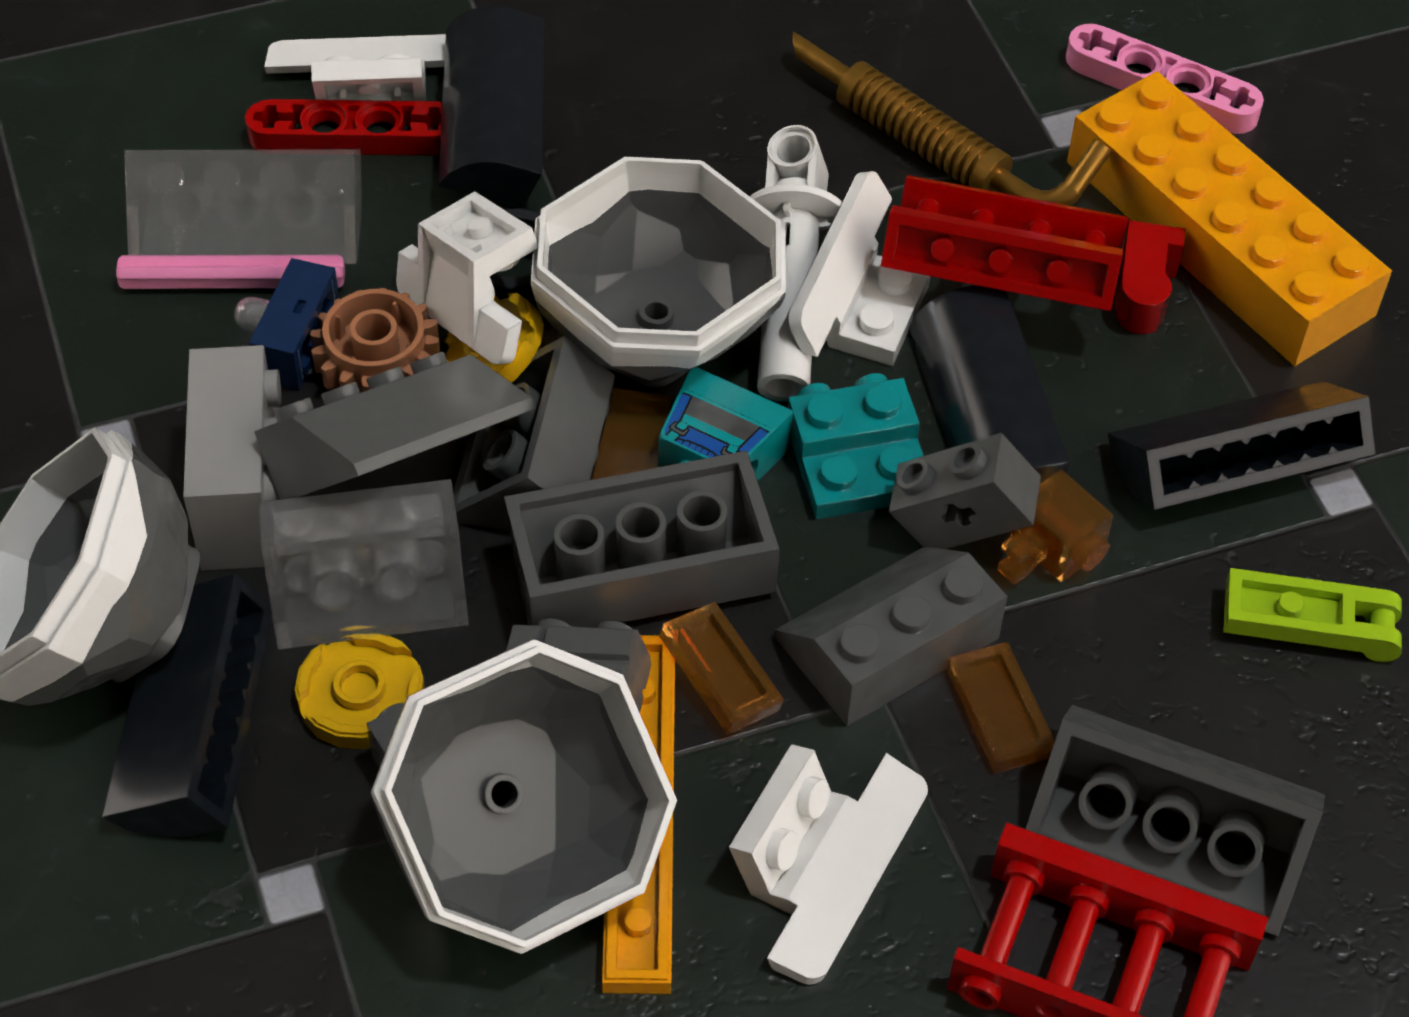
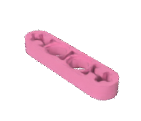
M1083 24L1077 26L1070 33L1066 51V62L1072 70L1079 74L1123 90L1158 71L1173 85L1189 83L1197 86L1201 91L1197 93H1183L1230 133L1244 134L1252 131L1257 126L1264 99L1259 89L1248 82L1101 25ZM1141 64L1149 67L1152 72L1147 74L1135 73L1126 66ZM1211 95L1215 96L1214 100L1210 99Z

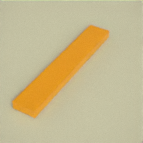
M640 635L651 657V668L646 689L642 691L643 701L640 715L674 792L675 636ZM673 813L645 893L604 913L602 993L671 994Z

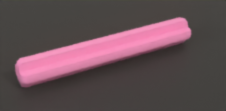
M122 255L117 261L116 277L119 287L123 289H276L290 259L294 258L334 267L339 289L343 287L345 281V263L340 255Z

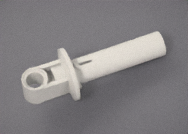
M802 125L784 127L771 137L767 147L765 188L749 196L780 219L781 227L786 231V295L781 307L761 324L757 389L761 395L771 400L788 402V397L797 396V393L803 387L810 384L812 356L801 352L790 330L789 312L842 204L840 199L827 192L829 173L816 135L811 129Z

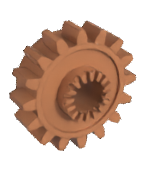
M386 288L358 290L342 299L334 300V305L328 313H320L318 315L319 329L312 330L310 333L315 373H322L323 384L327 390L338 385L341 387L356 382L360 393L370 390L366 381L367 378L400 366L404 377L411 376L413 372L410 363L440 353L438 323L436 319L428 318L427 306L424 303L416 305L410 299L408 293L400 294Z

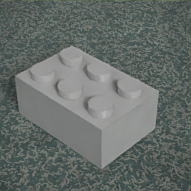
M264 345L189 349L183 498L195 548L200 551L201 571L276 566V542L287 540L285 505L280 504L279 496L254 433L256 430L277 423L274 410L279 409L275 408V406H281L279 370H268Z

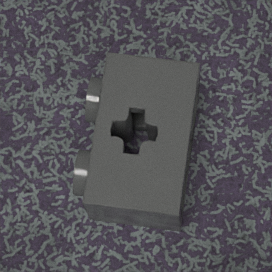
M1002 433L899 463L889 513L922 547L948 549L1034 525L1041 476Z

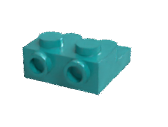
M872 373L861 377L851 387L831 390L824 383H813L803 387L797 393V396L788 397V409L793 410L791 443L815 519L890 507L898 464L924 456L918 441L920 423L904 378L887 380V377L883 374Z

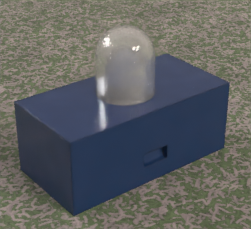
M291 258L270 300L246 297L240 300L235 307L234 318L236 323L242 329L254 332L249 341V346L264 345L268 370H279L281 387L300 391L311 369L313 359L310 333L312 330L319 329L318 315L320 313H328L334 305V300L339 298L335 268Z

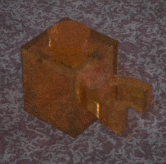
M1061 469L1039 486L1034 525L1011 531L1010 538L1003 542L1001 550L1008 557L999 562L997 570L1013 585H1016L1028 576L1039 563L1061 583L1080 569L1089 571L1101 562L1109 550L1110 544L1107 540L1114 515Z

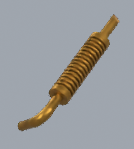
M793 31V46L797 59L838 85L836 98L840 104L854 111L855 114L869 121L881 131L886 132L887 135L893 137L914 153L919 154L923 159L936 165L937 168L943 170L964 186L1072 206L1081 197L1084 190L1112 153L1107 146L1094 139L1066 179L1056 188L1051 190L1033 188L1010 173L1013 159L1007 153L979 137L967 127L962 126L950 116L945 115L933 105L928 104V102L916 94L911 93L910 90L879 72L870 64L860 61L849 68Z

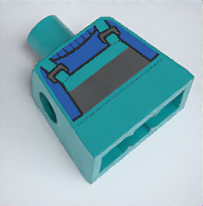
M698 367L691 368L660 432L658 440V467L747 451L758 482L790 449L793 410Z

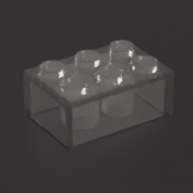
M451 479L259 502L261 550L278 650L469 625L458 522Z

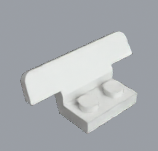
M446 34L280 40L268 47L264 68L266 74L311 72L316 100L426 101L425 68L444 67Z
M874 171L856 174L790 309L789 326L802 353L818 357L826 340L830 348L893 367L908 334L909 326L916 316L929 287L930 276L880 267L882 256L877 255L879 243L875 235L892 201V197L879 175Z
M474 191L418 223V248L411 244L398 252L396 277L398 292L400 294L408 293L410 299L416 305L424 303L428 308V317L436 319L439 325L492 364H510L516 355L522 320L494 301L495 290L490 276L496 272H503L513 268L522 257L538 249L533 229Z
M791 744L729 846L750 895L792 915L767 959L773 970L803 984H816L826 976L927 796L928 787L924 778L889 754H885L860 799L856 801L847 795L830 790L814 750Z

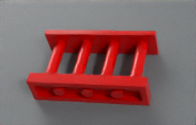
M907 175L901 206L893 205L890 210L880 267L1111 311L1124 249L1122 247L1129 217Z
M1006 822L997 846L990 876L1004 881L1006 888L980 955L960 947L957 948L953 958L947 989L958 993L964 1001L977 1008L985 1010L998 1008L1019 1017H1145L1139 1015L1162 944L1170 942L1197 952L1202 957L1183 1017H1214L1229 967L1235 966L1249 971L1261 944L1269 917ZM1037 894L1064 903L1071 908L1046 979L1006 965L1032 895ZM1100 918L1132 928L1136 932L1112 1004L1072 989L1096 920Z

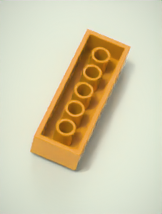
M1158 71L1075 116L1067 163L1074 168L1094 139L1107 146L1112 153L1090 184L1132 221L1186 228L1180 264L1294 367L1377 315L1392 270Z

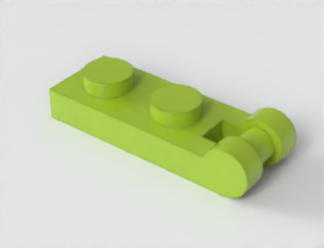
M1230 568L1225 585L1223 633L1363 652L1368 659L1377 662L1393 661L1402 654V634L1395 628V623L1399 622L1402 616V599L1394 591ZM1355 615L1363 616L1369 623L1355 621Z

